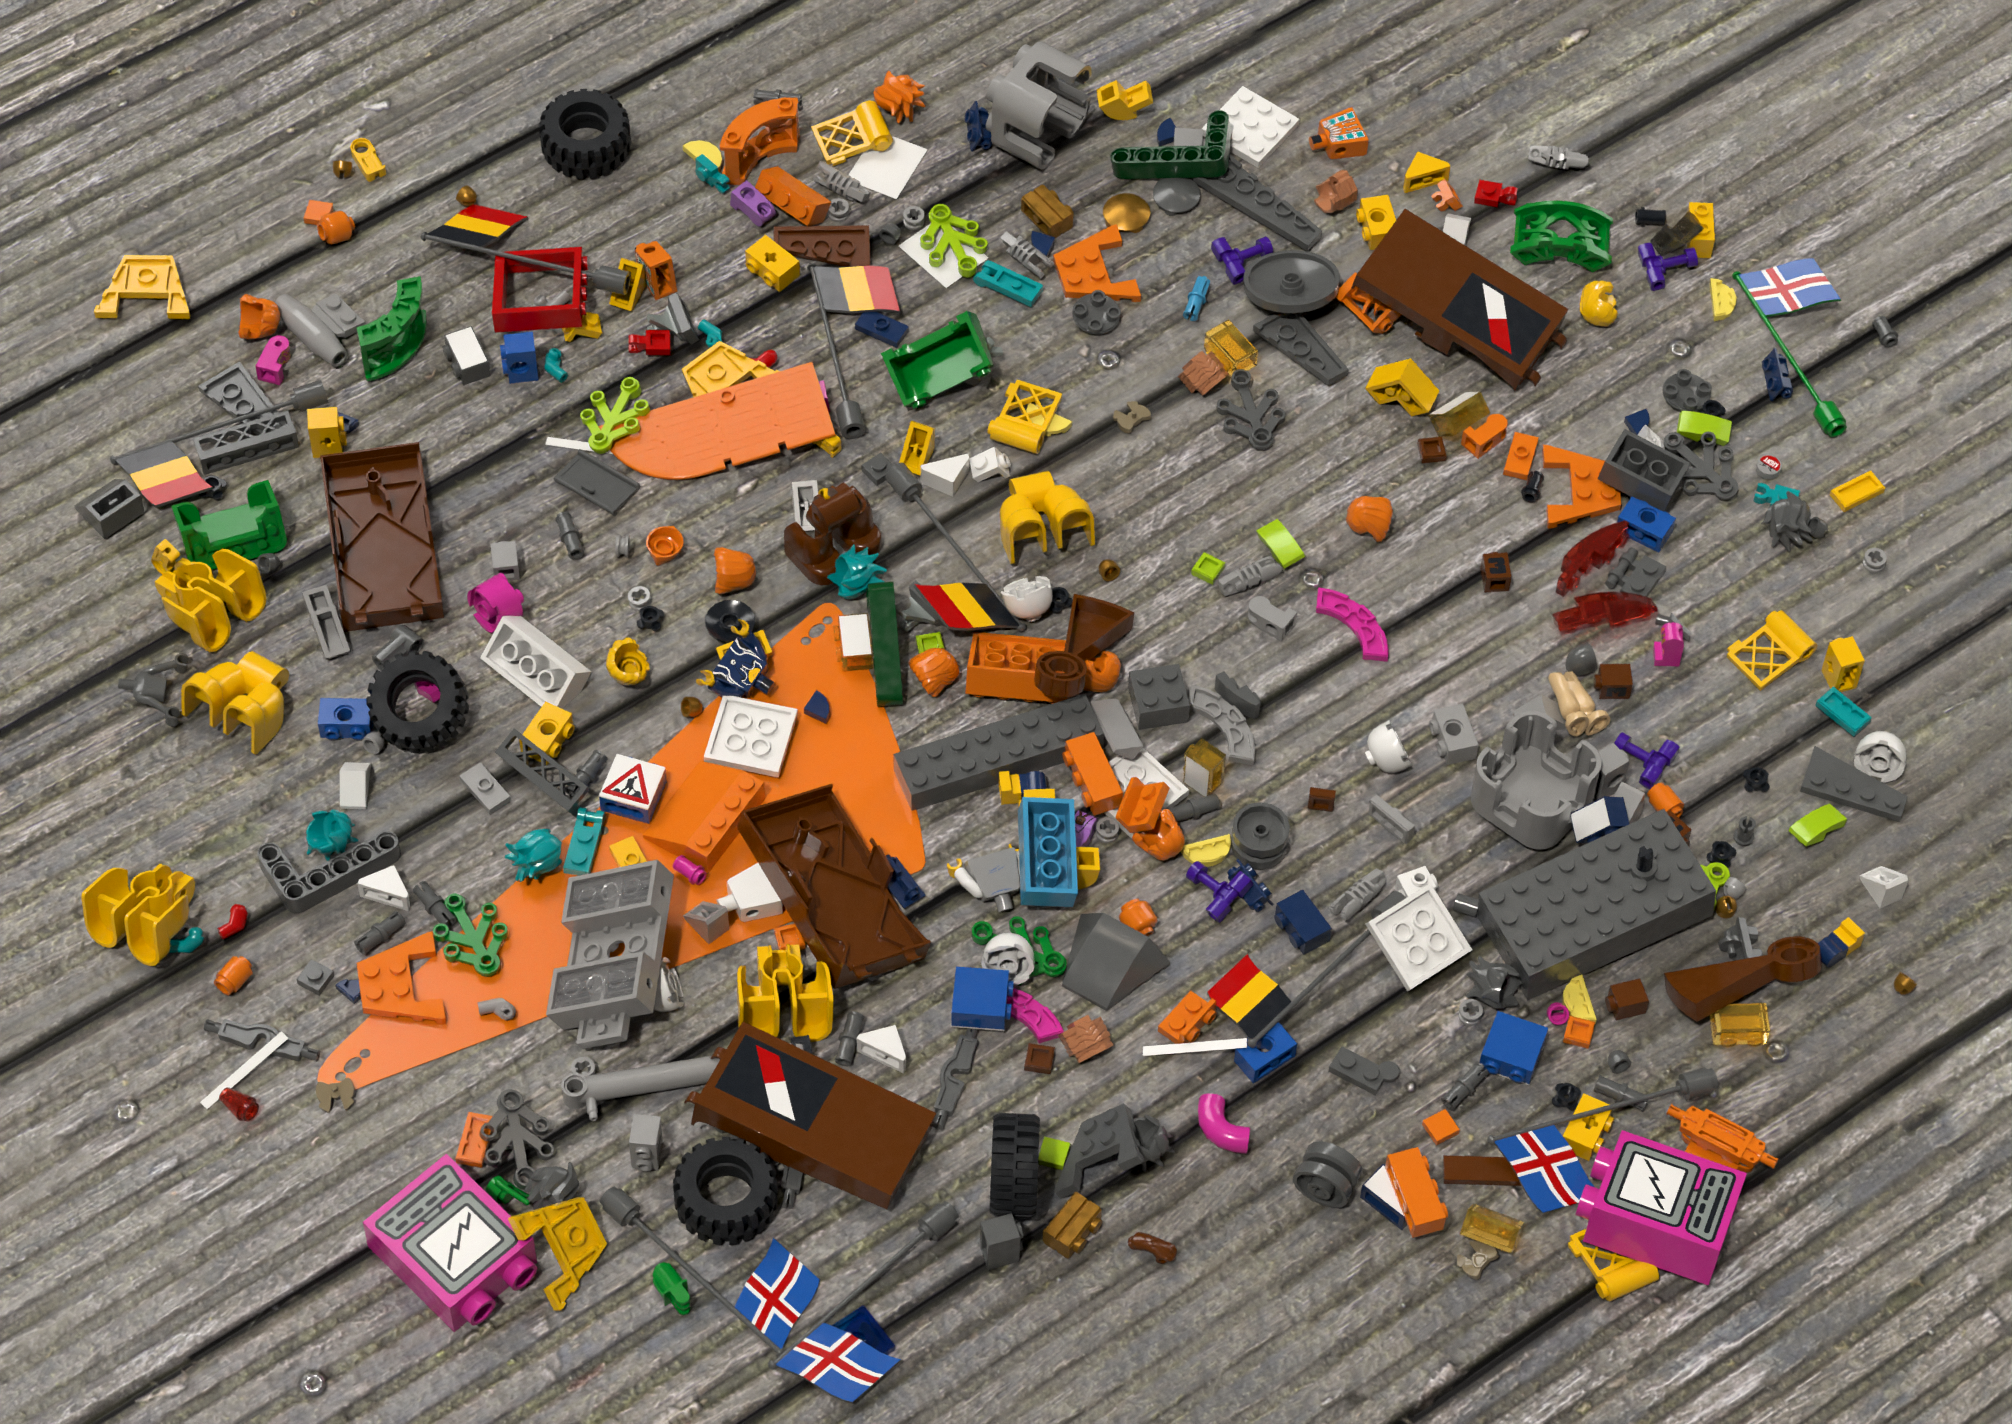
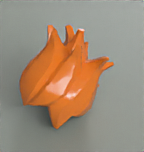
M887 71L883 85L874 89V99L878 106L891 112V116L896 117L897 123L901 122L903 112L906 118L909 117V122H913V105L925 107L919 98L924 95V92L918 91L925 87V85L919 84L909 75L894 76L890 71Z

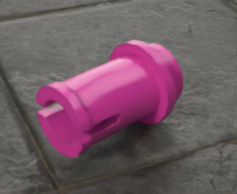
M683 855L678 856L673 863L674 870L687 877L691 884L699 885L706 878L707 873L704 871V867L695 865Z

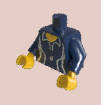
M738 619L742 624V629L738 631L735 626H731V631L741 635V639L736 637L713 672L709 670L700 671L706 676V681L696 679V683L700 686L708 685V689L721 698L723 696L741 698L744 696L749 698L756 688L768 695L775 685L774 681L765 676L768 672V657L761 642L749 630V624L745 620Z

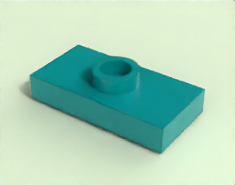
M1834 686L1818 699L1815 705L1853 737L1865 728L1872 719L1870 715Z

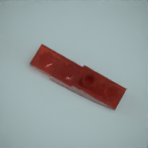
M1621 521L1603 527L1572 547L1563 557L1561 567L1563 573L1558 578L1556 593L1564 597L1569 590L1574 591L1580 582V577L1583 574L1587 575L1593 566L1600 569L1605 562L1609 563L1613 559L1618 546L1623 547L1629 538L1627 533L1629 522Z
M1599 592L1574 597L1576 607L1553 613L1552 617L1559 631H1572L1577 626L1586 623L1595 624L1603 618L1606 619L1610 626H1620L1634 618L1649 617L1652 613L1657 612L1658 608L1651 598L1639 594Z

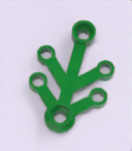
M457 893L450 894L445 899L444 904L457 918L465 934L450 931L447 925L440 923L433 928L435 940L439 942H452L443 949L444 957L447 961H459L474 966L476 972L481 976H493L500 968V959L497 953L503 940L508 937L506 924L499 922L493 925V939L486 951L483 941L492 920L498 915L496 905L485 903L481 907L482 918L475 930L465 912L466 903L464 897ZM487 910H493L490 914L485 913ZM498 930H504L501 934L496 933ZM439 931H445L442 935L437 934ZM456 944L473 948L475 954L460 951ZM449 951H456L455 954H448ZM491 961L489 964H483V962Z
M1019 916L1011 918L1009 921L1010 932L1022 936L1031 945L1025 930L1024 919ZM979 921L972 927V939L979 945H985L997 936L993 933L992 926L988 922ZM1019 923L1021 927L1016 928L1013 924ZM1038 926L1033 930V940L1035 943L1040 944L1043 954L1033 950L1035 963L1037 964L1034 965V970L1029 977L1043 973L1050 977H1057L1066 970L1067 962L1065 957L1053 950L1048 938L1049 932L1043 926ZM1043 933L1045 936L1040 938L1037 934ZM979 934H985L986 936H985V937H979L978 935H979ZM1054 963V964H1056V965H1058V966H1057V967H1051V966H1049V965Z

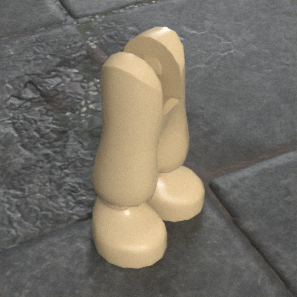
M1573 671L1565 672L1564 675L1560 672L1550 673L1548 680L1557 698L1560 713L1563 719L1566 720L1565 726L1569 734L1580 736L1585 732L1589 736L1600 732L1608 726L1610 716L1604 710L1595 711L1593 699L1584 689Z

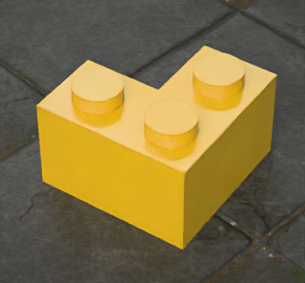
M1411 358L1376 367L1365 387L1379 405L1397 400L1411 417L1428 413L1439 393V389Z

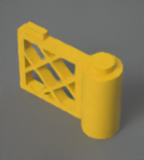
M870 100L859 104L855 111L811 126L826 163L833 166L846 162L848 157L870 149L884 151L893 142V138L877 103ZM853 120L855 123L851 130L842 128V125L848 121ZM827 129L833 131L830 138L820 136L819 132ZM838 133L848 135L844 143L834 140ZM853 137L863 141V144L857 146L849 145ZM831 145L841 148L838 153L828 155Z
M1016 380L1015 384L1010 382L1005 393L1008 399L1000 416L990 421L987 433L990 434L991 440L1038 454L1047 429L1062 400V393L1020 380ZM1019 389L1030 392L1031 396L1020 400L1017 393ZM1045 397L1054 399L1051 405L1042 407L1039 401ZM1035 401L1038 409L1027 413L1023 405ZM1018 407L1023 414L1017 417L1007 415L1010 410ZM1042 414L1044 418L1042 426L1032 423L1030 418Z
M1783 610L1771 612L1766 617V624L1743 642L1738 639L1727 648V658L1760 691L1795 664L1804 662L1811 657L1818 646ZM1765 635L1771 641V648L1756 647V641ZM1741 652H1753L1752 662L1740 661L1736 656ZM1755 653H1770V663L1755 662ZM1773 654H1784L1789 660L1784 664H1774ZM1754 668L1770 669L1769 676L1761 681L1754 674Z
M1586 1229L1570 1235L1568 1247L1576 1258L1581 1256L1598 1281L1596 1283V1290L1602 1299L1605 1298L1609 1302L1659 1279L1658 1269L1654 1265L1629 1257L1619 1256L1617 1253L1611 1254L1600 1251L1597 1246L1595 1249L1584 1247L1580 1241L1584 1239ZM1596 1257L1610 1260V1266L1599 1270L1595 1264Z

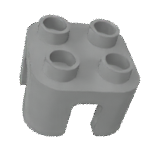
M1042 41L1035 43L1032 47L1027 44L1023 45L1014 58L1013 69L1006 77L998 74L992 80L987 90L986 98L993 102L992 112L986 122V130L991 132L992 144L1041 170L1047 168L1055 158V150L1053 147L1035 139L1039 138L1044 131L1042 127L1045 126L1066 138H1073L1082 127L1090 108V97L1087 94L1060 81L1058 78L1070 84H1073L1075 81L1085 84L1092 75L1091 67Z
M1524 711L1514 716L1507 724L1502 747L1498 754L1487 746L1478 756L1471 790V804L1479 815L1523 845L1532 849H1547L1557 844L1571 829L1570 813L1593 802L1601 769V756L1593 745L1585 740H1581L1574 747L1572 759H1570L1554 746L1557 722L1545 713Z

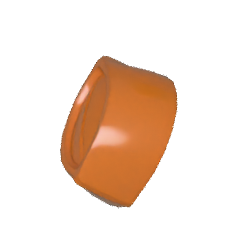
M675 526L655 528L647 536L646 546L657 566L671 561L682 550L683 537Z

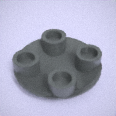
M1162 178L1154 186L1153 198L1167 215L1175 216L1178 213L1189 211L1198 206L1200 190L1198 185L1190 178Z
M1095 290L1092 294L1081 297L1074 304L1072 315L1076 325L1083 331L1090 334H1104L1110 332L1118 325L1121 310L1118 304L1112 298L1106 296L1103 291Z
M1680 369L1677 374L1670 376L1664 382L1662 392L1665 400L1674 408L1682 411H1697L1703 408L1706 401L1710 400L1712 386L1701 377L1691 374L1689 370Z

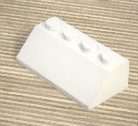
M503 616L480 659L541 707L546 701L561 709L564 708L582 691L592 672L521 616Z

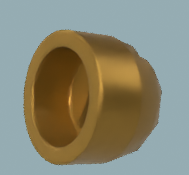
M333 161V173L339 178L340 173H344V178L349 177L352 171V162Z
M468 185L462 187L456 195V200L464 206L474 205L477 198L476 192Z
M1105 559L1100 562L1098 568L1103 580L1112 581L1119 576L1120 568L1115 561Z
M684 697L682 699L681 712L684 717H695L702 712L703 706L698 698Z
M1729 895L1720 897L1715 908L1717 915L1726 919L1733 917L1737 909L1736 900ZM1726 903L1729 904L1731 908L1730 910H1728Z
M1902 972L1897 975L1894 981L1895 991L1902 995L1911 993L1917 986L1915 981Z

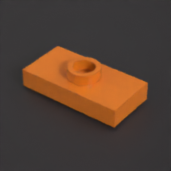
M1519 432L1514 433L1503 475L1523 480L1528 479L1539 437Z
M468 1112L455 1158L457 1164L483 1168L484 1156L490 1141L481 1139L479 1131L482 1125L488 1123L493 1116ZM484 1129L486 1135H492L490 1129Z

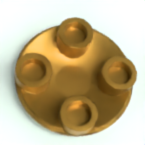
M1117 194L1108 199L1103 207L1105 224L1107 227L1117 224L1118 230L1138 233L1142 231L1143 226L1150 218V207L1143 198L1135 194Z

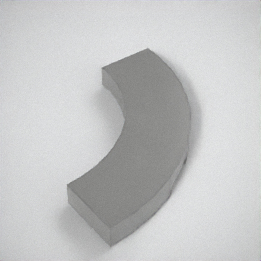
M1191 685L1188 698L1190 704L1189 711L1208 718L1221 730L1228 744V761L1254 765V738L1242 713L1234 705L1232 706L1222 699L1221 695L1209 689Z

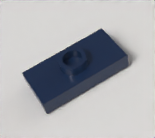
M863 312L855 323V330L897 348L909 332V326L878 312Z

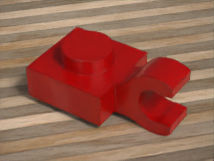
M1479 179L1474 203L1498 207L1499 202L1515 205L1518 188L1509 186L1502 189L1503 183Z
M646 330L645 336L629 335V353H639L646 349V355H670V330Z

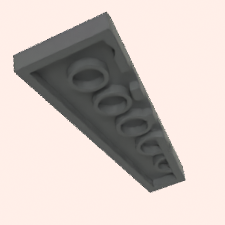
M1230 154L1228 169L1224 175L1220 177L1193 178V181L1200 187L1306 251L1322 237L1321 229L1299 211H1296L1286 200L1279 199L1274 194L1275 191L1269 186L1265 187L1262 185L1256 175L1253 173L1249 174L1244 170L1242 164Z

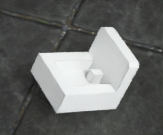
M995 447L969 458L972 476L977 482L997 473H1000L1005 479L1010 477V460L1005 453L1002 454Z

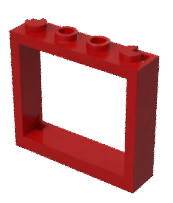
M582 247L505 251V253L574 268L572 304L506 308L508 273L557 269L495 255L492 319L495 333L582 327V317L587 315L586 303L584 302L587 301V288L584 286H588V277L586 274L581 273V270H588V257L583 256Z

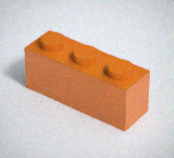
M778 166L763 169L755 186L767 200L806 226L823 223L832 203Z
M1095 732L1065 741V752L1062 753L1065 765L1067 767L1070 766L1073 771L1072 779L1075 786H1080L1083 792L1081 797L1085 807H1090L1093 816L1119 808L1123 799V792Z
M1418 1147L1387 1155L1385 1169L1412 1238L1443 1230L1445 1220L1448 1218V1211L1445 1203H1440L1438 1185L1435 1179L1430 1178L1428 1173L1429 1163L1426 1156L1421 1155Z

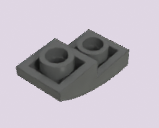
M1225 671L1217 674L1214 688L1216 692L1229 704L1234 705L1242 714L1253 719L1258 718L1261 700L1257 693H1252L1247 685L1238 688L1236 681L1233 678H1229Z

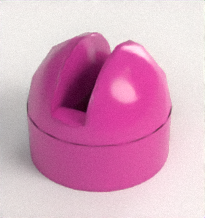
M1555 1002L1547 1008V1017L1553 1024L1561 1025L1568 1020L1569 1010L1564 1004ZM1563 1009V1012L1552 1013L1553 1010Z

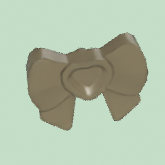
M1137 401L1127 402V407L1131 411L1128 415L1118 410H1115L1113 420L1117 421L1119 429L1125 433H1131L1134 426H1137L1144 420L1151 419V413L1148 408L1138 405Z
M345 1078L340 1083H317L316 1095L320 1102L319 1107L323 1111L330 1113L332 1099L338 1100L341 1098L346 1111L354 1104L352 1098L354 1097L355 1088L350 1078Z
M1474 1240L1469 1242L1476 1252L1472 1255V1260L1462 1255H1457V1266L1462 1268L1468 1277L1477 1280L1481 1277L1482 1270L1489 1262L1497 1259L1499 1255L1494 1247Z

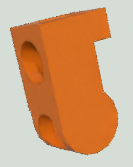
M1492 414L1476 430L1469 426L1463 431L1461 445L1479 459L1503 441L1506 436L1507 419L1501 414Z

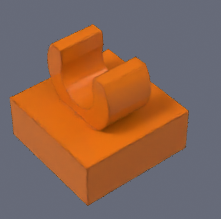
M1446 179L1437 183L1440 191L1435 192L1431 197L1435 202L1442 199L1436 205L1440 211H1445L1449 206L1454 211L1463 207L1455 189Z

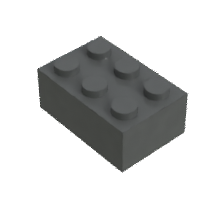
M1624 429L1605 460L1597 479L1631 497L1643 500L1649 505L1665 511L1683 481L1690 462Z

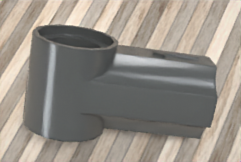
M402 624L393 631L390 641L372 656V660L378 669L382 671L384 669L382 664L387 660L390 663L395 661V655L402 653L404 656H409L408 652L412 650L419 652L423 647L424 640L406 625Z

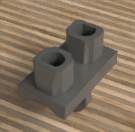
M1738 917L1736 924L1728 928L1724 932V938L1718 942L1719 949L1725 952L1728 951V955L1732 957L1733 961L1763 956L1760 948H1752L1751 945L1758 939L1757 927L1747 925L1745 918Z

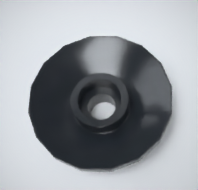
M724 600L714 604L708 610L705 616V627L709 635L716 640L730 643L736 637L741 638V635L733 633L728 625H734L740 631L742 624L738 619L745 620L749 624V630L752 632L755 626V615L751 608L743 602Z

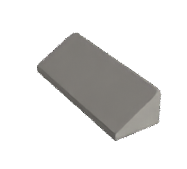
M1119 700L1090 701L1089 703L1113 753L1133 760L1143 748V744Z

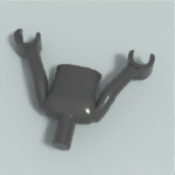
M179 653L173 661L144 669L137 674L135 680L119 678L118 688L133 690V696L138 703L147 704L160 710L165 714L166 724L175 727L178 724L179 709L175 706L167 707L162 704L164 703L167 678L154 676V674L173 668L178 673H185L189 658L186 654Z

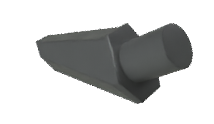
M1673 613L1670 614V617L1657 614L1655 624L1664 625L1672 622L1681 624L1683 626V639L1689 642L1690 632Z

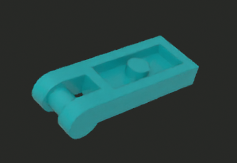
M986 260L982 265V271L977 272L973 277L976 285L980 287L986 286L1029 307L1033 306L1043 292L1042 284L989 260Z
M579 807L563 866L564 873L577 876L591 873L605 822V811L597 810L596 812L588 811V808ZM586 821L594 822L593 827L585 826Z

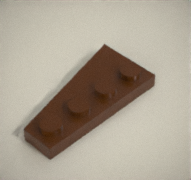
M869 225L774 227V242L792 256L845 267L870 266Z

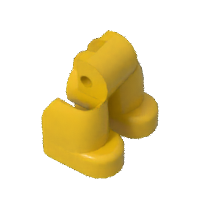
M1049 471L1009 480L1011 496L1004 500L999 514L1001 541L1010 564H1015L1014 541L1036 536L1042 552H1047L1046 528L1041 515L1038 513L1040 511H1043L1048 517L1050 530L1058 549L1063 547L1062 530L1079 526L1083 527L1090 546L1095 545L1092 511L1089 504L1075 490L1067 485H1055Z
M221 549L212 555L218 568V574L215 579L211 568L207 564L191 562L182 558L174 564L175 570L173 572L165 571L155 581V586L161 595L164 608L170 620L184 631L190 633L196 645L209 652H215L222 648L230 636L231 624L223 602L226 603L231 614L247 622L254 620L260 615L267 599L257 565L228 549Z
M251 651L244 655L237 665L232 662H225L216 665L206 673L197 672L182 685V715L187 717L202 701L208 703L211 727L215 728L223 720V733L229 735L241 722L251 727V752L256 755L272 740L282 726L284 697L280 689L288 682L289 671Z
M159 864L152 871H145L135 876L129 888L128 870L124 868H111L89 885L81 895L87 932L95 942L107 948L114 947L126 935L129 950L138 961L148 966L157 965L169 953L170 940L188 920L189 903L195 891L194 878L181 871L172 873L170 867Z
M786 944V950H772L771 945L757 947L759 986L747 985L746 965H741L738 968V1027H740L742 1022H746L777 1037L780 1019L777 986L788 985L794 1036L809 1035L810 1042H816L826 1038L831 1033L833 1024V992L829 968L825 962L818 961L816 963L815 981L802 984L803 964L801 962L800 946Z

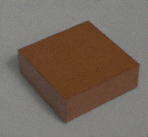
M1442 437L1418 439L1417 446L1422 464L1446 461Z
M1310 787L1308 808L1333 812L1336 791Z
M1029 1043L1024 1071L1051 1075L1055 1047Z

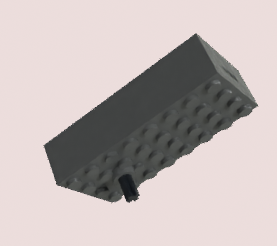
M1662 809L1479 892L1478 919L1505 964L1510 965L1520 974V980L1523 984L1519 987L1528 1001L1571 981L1576 976L1589 973L1712 916L1716 889L1665 809Z

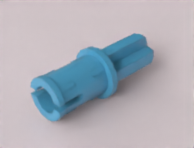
M1198 276L1192 292L1188 294V303L1183 312V317L1187 320L1192 312L1190 321H1196L1202 305L1206 303L1205 296L1210 285V280L1206 276Z

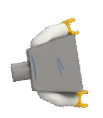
M1009 844L1008 849L967 860L964 864L965 868H963L960 858L956 859L957 867H951L947 863L949 875L956 878L961 886L974 897L980 898L982 902L995 899L999 913L1013 909L1009 895L1020 890L1019 849H1015Z

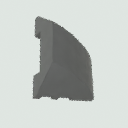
M1105 913L1081 914L1062 981V987L1108 1011L1129 996L1133 989L1143 982L1147 983L1161 969L1165 970L1169 967L1170 962L1148 936Z

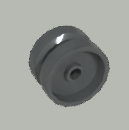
M1262 802L1249 804L1240 809L1234 817L1231 848L1235 858L1239 859L1244 865L1249 863L1253 869L1258 870L1269 869L1279 864L1285 857L1288 846L1290 825L1287 816L1276 806Z
M1323 1141L1313 1142L1308 1146L1303 1156V1162L1298 1165L1293 1175V1183L1304 1196L1313 1202L1331 1208H1341L1347 1204L1352 1194V1187L1357 1184L1362 1174V1167L1360 1162L1345 1149Z

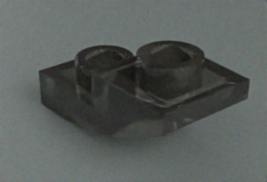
M1688 211L1673 228L1666 224L1650 242L1658 254L1664 256L1685 245L1698 235L1704 227L1697 217Z

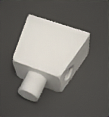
M759 863L728 879V895L716 900L718 905L726 906L728 912L736 910L742 922L783 913L782 902Z

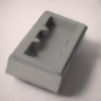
M481 762L459 775L460 781L489 814H492L511 801L510 795Z
M1377 794L1370 799L1369 815L1404 844H1408L1413 839L1415 825L1407 820L1399 809L1391 807Z

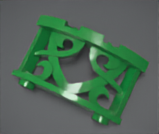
M1557 200L1526 203L1514 209V214L1516 215L1514 245L1510 247V254L1525 266L1538 261L1554 260V256L1567 257L1568 262L1581 265L1592 273L1611 264L1612 256L1608 254L1610 225L1613 224V218L1603 211L1576 202ZM1560 220H1566L1578 232L1572 233L1568 238L1558 237L1554 231L1547 228ZM1526 224L1530 225L1531 229H1526Z
M421 276L397 280V293L390 312L369 324L357 327L366 381L382 378L398 370L420 348L427 328L426 310H421L420 307L423 293Z

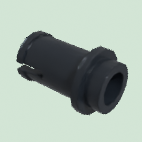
M1644 207L1636 209L1635 223H1640V226L1644 224L1665 225V210H1647Z
M1532 471L1529 473L1526 486L1521 490L1522 498L1526 502L1533 503L1540 498V488L1544 475L1539 471H1534V474Z

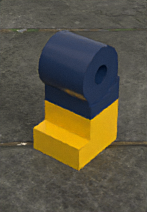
M1000 771L998 786L1001 805L1018 803L1019 800H1022L1024 790L1047 789L1045 774L1040 771H1032L1026 774L1009 775V771Z
M1849 917L1846 918L1836 930L1818 943L1820 946L1821 962L1828 968L1838 963L1861 946L1865 932Z

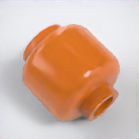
M343 211L325 214L317 224L321 240L326 241L330 245L349 240L352 236V231L355 229L352 217H348Z
M1136 898L1121 907L1122 912L1119 914L1120 922L1146 936L1154 933L1153 928L1158 920L1147 901H1140L1139 898Z

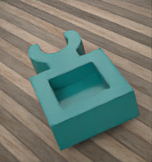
M703 154L695 158V172L701 181H705L711 187L715 185L716 189L722 194L730 189L726 184L730 181L725 174L718 172V166Z
M1758 483L1756 491L1763 493V495L1755 493L1753 501L1758 504L1771 503V506L1776 501L1788 499L1787 491L1799 497L1800 490L1777 484L1774 490L1764 483Z

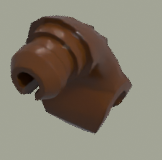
M1137 1232L1128 1239L1130 1249L1150 1252L1156 1257V1262L1159 1264L1172 1262L1176 1257L1177 1249L1174 1244L1150 1234Z

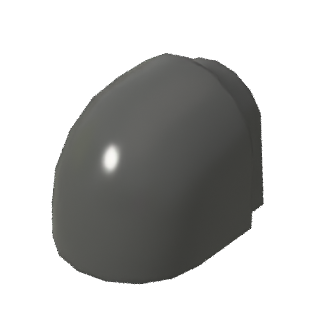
M1588 642L1575 647L1566 659V669L1573 671L1577 677L1595 671L1596 656Z

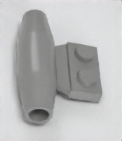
M336 293L317 302L312 310L288 294H282L275 301L279 308L280 317L288 329L314 354L334 367L343 364L348 356L337 337L346 338L356 333L357 327L365 325V321Z

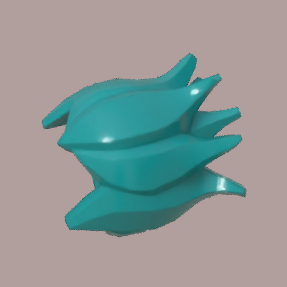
M853 544L847 552L841 554L835 560L836 572L828 575L827 578L839 586V596L845 599H854L866 592L868 583L884 582L877 578L876 575L884 574L887 569L872 563L879 553L868 555V547L855 553V545Z
M332 809L329 812L316 811L312 813L314 820L309 823L306 829L307 855L318 851L329 861L333 852L340 855L345 852L347 844L358 842L357 838L352 837V827L355 824L351 822L350 817L346 813L336 809Z
M550 829L532 830L523 835L516 844H505L509 851L512 852L505 855V858L515 861L512 864L513 866H519L515 877L516 881L520 880L522 882L528 875L529 878L534 877V879H538L542 874L552 871L562 863V860L559 858L562 842L550 834Z

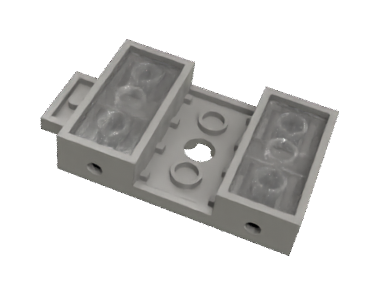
M658 860L570 877L568 879L561 923L572 932L567 966L553 969L546 1016L563 1030L579 1027L576 1045L581 1049L627 1041L630 1017L653 1013L674 875ZM619 943H624L625 950L622 955L610 958V952H614L618 948Z

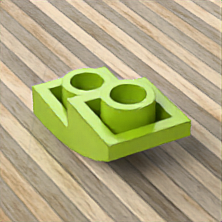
M1681 411L1676 433L1698 442L1702 434L1709 431L1715 434L1717 444L1725 446L1729 443L1732 422L1709 414Z
M1278 519L1256 530L1259 539L1270 549L1273 558L1284 569L1305 557L1298 543Z
M1827 804L1802 817L1788 831L1800 843L1809 846L1823 841L1827 832L1844 827L1847 818L1831 804Z

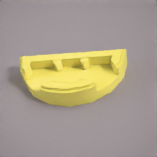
M700 140L691 141L683 145V151L693 160L703 154L718 166V172H720L722 157L721 152L715 145Z
M1711 278L1709 284L1714 321H1719L1732 314L1735 310L1737 297L1733 288L1730 289L1727 285L1723 284L1722 280Z
M1029 403L1026 412L1037 410V405ZM1042 414L1030 418L1032 423L1041 426L1044 423ZM1055 414L1045 436H1051V434H1058L1060 432L1066 433L1072 427V421Z
M1230 834L1184 845L1181 853L1192 864L1199 861L1206 867L1217 865L1229 854L1231 847Z
M1583 975L1576 976L1566 985L1562 995V1002L1569 1010V1016L1593 1021L1596 1024L1597 1019Z

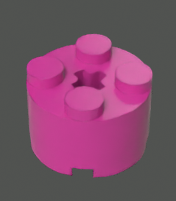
M503 573L494 575L469 590L467 594L469 606L474 605L477 613L473 614L475 619L487 632H494L503 616L523 617L521 603L524 602V597L518 589H513Z

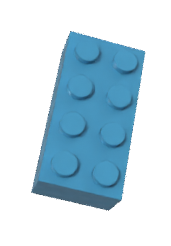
M1022 797L1018 809L1021 905L1073 907L1078 895L1074 799Z

